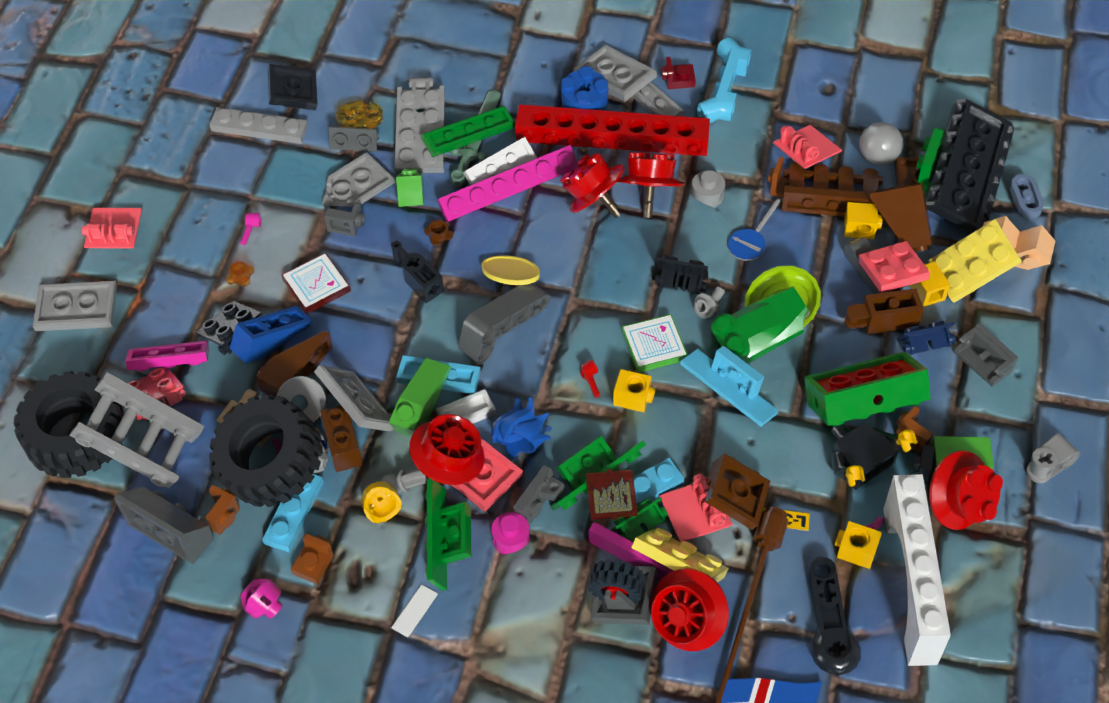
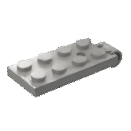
M433 77L410 78V90H402V87H397L395 173H402L401 171L404 168H417L418 172L444 173V154L432 157L421 137L426 132L445 126V86L442 85L440 89H434ZM418 109H425V110H424L423 112H421V113H419V112L416 111V110H418Z

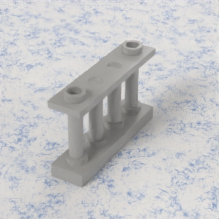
M106 372L95 388V391L99 392L102 397L88 423L84 425L79 422L71 431L70 436L75 438L76 442L80 445L92 447L150 478L153 484L159 487L170 488L179 478V475L171 472V469L184 443H192L199 437L204 425ZM115 401L124 406L126 412L110 439L96 430L111 402ZM136 415H141L150 420L151 425L139 448L134 452L121 444ZM161 428H164L174 433L175 438L160 466L146 457Z

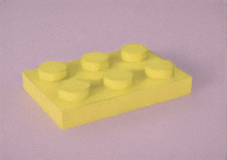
M996 219L928 260L929 263H937L950 283L947 294L953 303L1022 262Z
M661 528L652 529L636 537L631 547L674 571L685 568L696 569L708 574L717 583L725 577L729 569L722 565V560L699 553L693 544L685 541L680 543L671 538V533Z

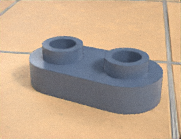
M1026 174L1016 175L1012 179L1010 192L1018 213L1029 219L1039 217L1044 207V201L1035 179Z

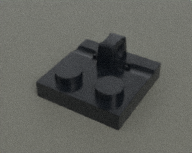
M269 64V105L316 110L318 104L316 70Z

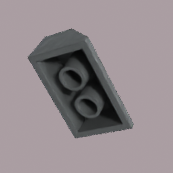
M139 487L118 493L114 497L128 526L192 565L214 540L210 530L211 526L204 518L200 516L193 517L185 507L179 503L173 505L168 502L166 497L157 490L152 492L145 487Z

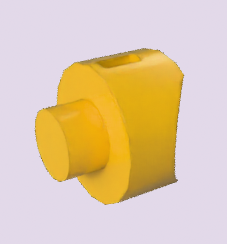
M385 481L370 484L362 494L361 503L366 517L373 523L385 522L394 517L401 509L402 503L396 488Z

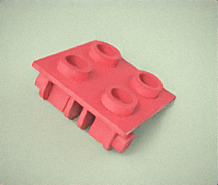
M811 125L795 131L791 126H783L780 130L781 138L773 142L774 145L804 169L842 152V149Z
M93 208L90 222L87 226L82 227V234L86 236L84 248H134L142 208Z
M156 368L140 380L128 383L167 405L164 399L166 398L170 406L183 400L182 397L186 396L183 385L169 368ZM136 415L137 421H140L141 419H143L144 421L147 420L141 415Z
M703 474L694 476V482L691 485L659 495V498H662V505L668 513V518L680 543L681 541L686 542L733 526L728 515L705 503L710 486L706 485L708 477H704Z

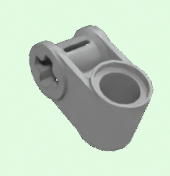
M1057 433L1033 452L1032 461L1026 469L1027 476L1036 483L1048 482L1059 472L1069 468L1079 458L1081 452L1060 433Z

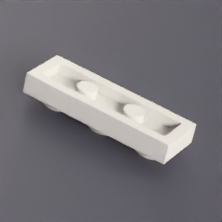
M523 137L464 171L463 174L471 186L532 161L537 157L527 139Z

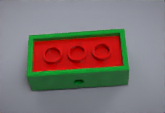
M905 351L804 376L808 406L828 426L842 425L844 421L852 419H866L870 415L879 412H893L896 408L903 406H917L921 402L931 399L928 369Z

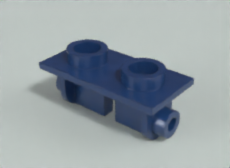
M944 320L933 322L929 324V328L920 330L919 326L910 327L904 330V334L898 337L897 341L904 340L905 343L902 344V350L909 355L929 351L927 341H930L932 350L950 347L952 343L956 342L954 333L949 331V328L954 326L955 323L945 324Z

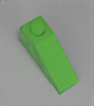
M427 357L425 358L399 397L389 420V424L396 432L411 437L419 426L429 421L451 370L450 365Z

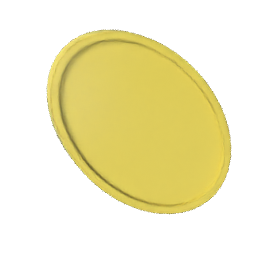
M493 256L485 259L481 264L482 272L486 277L504 284L526 285L534 283L540 278L539 267L533 262L520 257Z

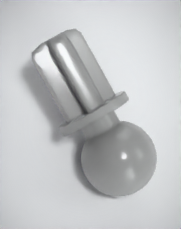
M419 469L408 472L400 470L397 476L394 474L384 475L380 482L385 481L392 484L397 492L400 489L403 492H408L411 487L426 484L429 477L425 476Z

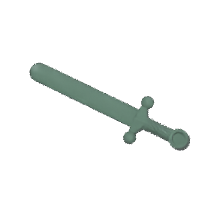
M490 90L478 114L495 109L501 93L497 90ZM482 140L466 145L463 149L458 148L450 151L453 156L459 155L461 157L457 170L451 173V183L454 186L460 187L465 184L466 178L463 172L467 170L471 161L487 159V155L484 152H477Z

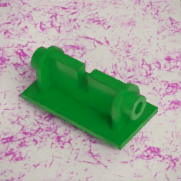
M660 497L654 502L651 498L646 499L636 506L638 512L631 517L627 512L613 522L616 526L611 531L617 530L620 536L633 542L636 537L644 534L640 527L641 523L644 524L647 531H650L660 523L665 522L668 513L664 507L659 508L657 505L662 498Z

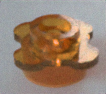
M235 262L228 269L229 275L226 277V282L230 285L235 283L242 287L248 286L250 284V276L254 274L255 270L253 266H248L244 262Z

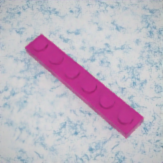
M571 145L441 197L437 199V202L447 223L559 177L569 171L576 170L579 167L577 165L578 162Z

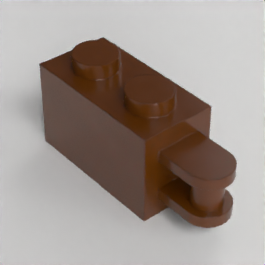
M917 288L865 295L863 304L851 305L847 308L844 322L849 328L865 327L867 335L905 330L910 327L919 326L924 309Z

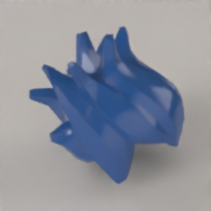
M528 397L525 409H523L519 398H516L512 410L500 416L493 423L491 429L493 443L505 444L512 460L520 452H535L545 440L551 439V436L544 434L552 429L551 426L544 425L550 413L535 416L532 397Z

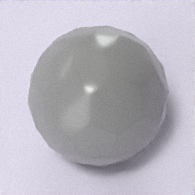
M888 122L871 124L863 131L860 137L859 147L861 154L868 162L874 165L892 163L899 157L903 149L901 132L896 126Z

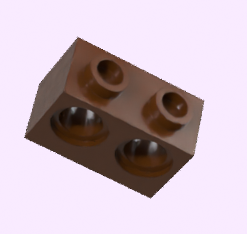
M341 405L321 410L320 413L335 471L340 472L362 466L350 415Z

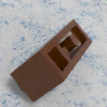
M323 331L273 356L266 365L261 366L256 376L260 391L275 398L279 388L288 379L298 376L309 377L333 348L329 332Z

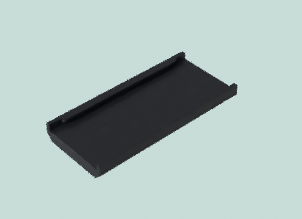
M958 99L953 104L925 193L927 210L972 233L983 227L984 222L989 221L1014 132L1013 123L967 99Z

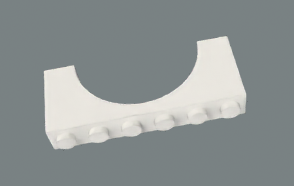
M923 474L894 475L883 510L887 534L898 533L905 559L908 613L904 644L908 666L938 665L951 634Z

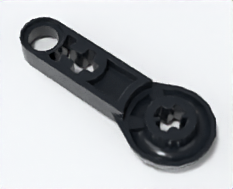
M817 557L812 561L809 569V580L817 623V630L811 644V655L821 670L829 674L843 675L850 673L858 666L861 660V647L858 639L846 626L835 563L827 557ZM817 566H825L830 570V575L820 577L815 573L814 569ZM828 585L827 593L832 598L831 602H826V599L822 597L823 586ZM833 646L839 647L838 651L842 650L840 657L833 656L834 652L830 654Z

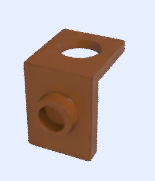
M779 156L776 167L770 170L768 182L772 183L770 196L783 199V187L788 185L789 178L781 176L784 157Z

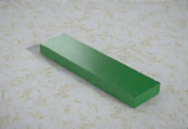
M501 106L422 134L421 139L431 156L436 157L514 129L516 123L506 107Z

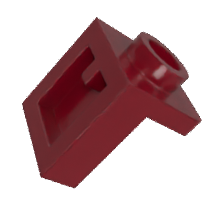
M666 57L665 66H661L662 80H666L667 89L695 87L696 79L693 64L672 65L671 57Z

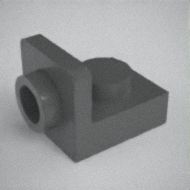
M355 203L352 212L327 208L324 215L327 232L356 237L359 228H362L365 223V213H362L361 203Z

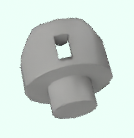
M710 170L702 171L695 175L692 181L691 195L698 201L711 207H716L722 203L725 192L723 176Z

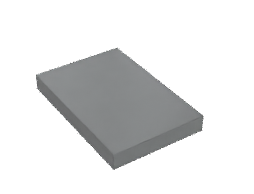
M607 45L574 68V71L580 70L583 66L593 68V71L600 73L608 81V93L624 102L657 77L656 70Z
M116 281L39 285L33 321L34 330L52 331L113 327L118 287Z
M325 365L317 367L314 373L359 427L392 432L393 427L389 424L391 416L353 371Z

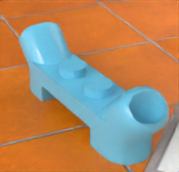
M725 38L720 41L717 55L726 66L722 65L719 75L721 82H716L714 97L698 104V118H710V123L719 119L728 122L732 121L737 93H732L731 90L736 75L746 77L752 49L740 47L733 38Z

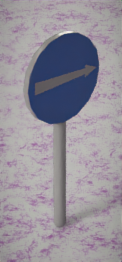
M776 199L755 230L741 229L730 236L728 249L735 258L743 261H752L764 253L766 248L765 239L759 232L781 202L780 199Z

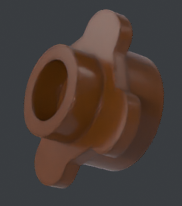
M443 220L431 222L424 230L425 235L430 237L432 245H439L445 240L453 238V232L449 231L448 224Z

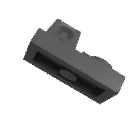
M543 465L513 506L515 513L522 515L529 525L534 518L540 515L546 499L557 502L566 490L564 483L554 477L552 468Z

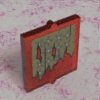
M608 469L606 472L586 474L591 520L607 518L617 520L619 517L638 516L632 470L612 471Z

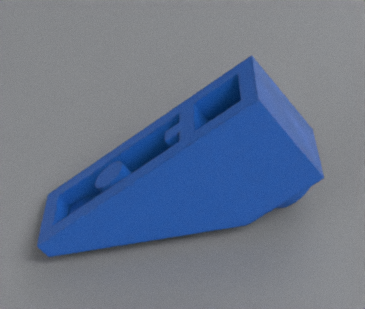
M297 306L237 323L230 349L245 364L265 358L308 328L313 320Z

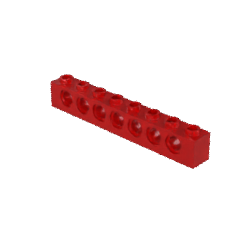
M519 104L515 125L516 141L525 137L528 143L707 156L710 118Z

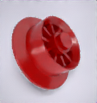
M444 414L422 424L414 431L409 442V452L415 466L425 476L439 483L448 485L468 483L480 474L484 466L485 455L478 429L469 420L458 415Z
M685 568L667 574L657 584L654 590L651 616L655 629L668 643L685 651H701L714 645L724 634L729 620V607L725 593L711 576L696 569Z

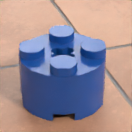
M583 66L580 70L568 74L562 79L561 83L562 108L607 111L608 81L603 75L587 66Z

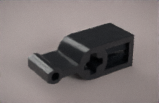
M397 240L391 243L394 262L402 266L405 282L425 303H428L444 292L442 275L422 255L418 253L408 254L402 248L401 242Z

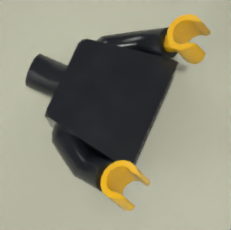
M845 423L834 426L831 430V434L837 439L831 456L834 475L848 481V485L857 490L894 465L899 448L902 447L904 452H908L911 449L910 443H918L914 431L904 430L899 434H894L872 428L868 424H861L852 431Z

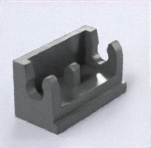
M980 323L959 339L961 344L955 348L954 354L991 387L1013 372L1018 356Z

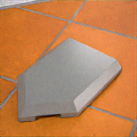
M366 152L327 177V187L322 204L354 207L355 203L363 204L394 184L396 179Z

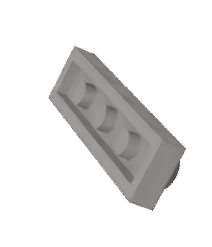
M218 107L209 124L211 131L298 144H302L309 127L307 120Z

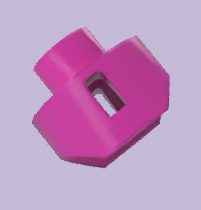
M507 512L499 515L494 520L491 528L492 542L499 553H514L529 543V524L522 515L515 512Z
M255 579L240 595L242 607L254 619L263 614L268 619H271L282 608V603L277 600L281 594V589L272 580Z

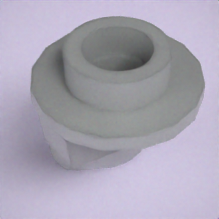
M716 287L711 295L707 293L697 295L693 306L696 314L704 319L711 318L718 312V302L725 291L720 287Z

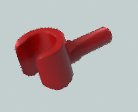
M589 360L582 364L580 375L589 383L594 398H598L600 393L593 378L598 373V368L592 360Z

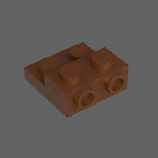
M724 453L712 463L706 485L710 487L705 503L752 530L759 524L770 480Z

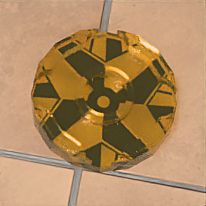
M364 101L349 102L338 108V112L335 113L336 123L339 127L373 129L382 123L383 110L374 102H369L370 105L364 104Z

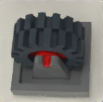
M606 559L605 562L600 560L598 564L595 563L588 587L589 592L594 596L590 617L594 623L649 625L651 608L654 601V590L659 574L657 568L651 566H630L631 563L625 562V564L620 563L621 560L612 562L611 559Z

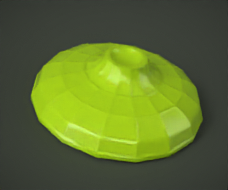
M777 266L763 272L752 282L746 293L745 307L778 290L794 286L808 309L804 318V328L814 319L820 307L821 291L816 279L806 270L795 266Z

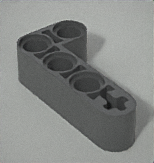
M534 283L519 285L468 315L463 323L458 348L477 364H483L491 356L496 339L541 313L549 304L550 295Z

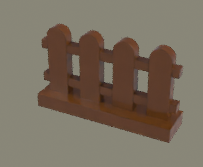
M793 162L790 164L789 169H784V177H789L788 185L783 187L782 211L845 216L848 202L874 204L870 199V193L878 190V185L883 184V177L878 176L877 170L873 168H867L863 171V175L853 174V169L848 166H842L839 168L838 173L829 172V168L824 164H818L814 167V171L804 170L797 162ZM804 179H813V187L804 186ZM829 181H837L838 189L829 188ZM853 183H861L862 191L853 190Z

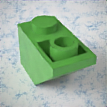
M404 168L401 171L402 173L396 176L398 206L424 205L423 172H418L417 168Z

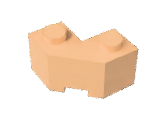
M1006 216L996 218L1022 260L1021 263L1014 267L1030 270L1050 264L1055 240L1042 225L1019 231ZM993 220L984 222L983 226H985Z

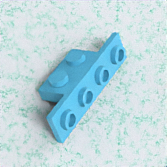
M722 346L716 351L714 360L699 349L681 360V366L760 427L778 414V409L758 395L764 376L726 347Z

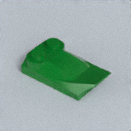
M792 286L778 290L732 315L722 314L717 316L710 328L721 347H726L748 364L804 333L803 324L808 309L795 287Z

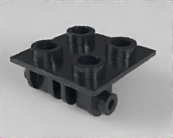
M664 255L663 258L656 257L658 272L661 275L656 274L655 284H658L660 288L672 289L676 275L674 290H678L680 276L684 277L683 292H685L687 280L690 278L687 292L695 294L706 293L707 283L703 282V280L709 281L708 266H704L703 262L698 260H689L688 263L678 261L677 257Z
M233 301L226 304L215 317L205 321L202 327L195 333L219 344L218 350L221 354H231L233 351L230 349L236 324L260 317L262 313Z

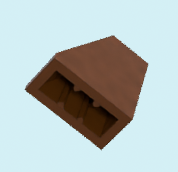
M923 182L876 190L870 193V199L900 242L907 241L914 252L927 250V245H932L933 238Z

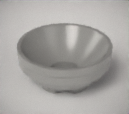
M298 376L288 379L279 388L277 396L286 398L289 402L295 396H303L307 400V407L302 411L313 422L321 416L320 411L324 410L326 405L323 388L309 377Z

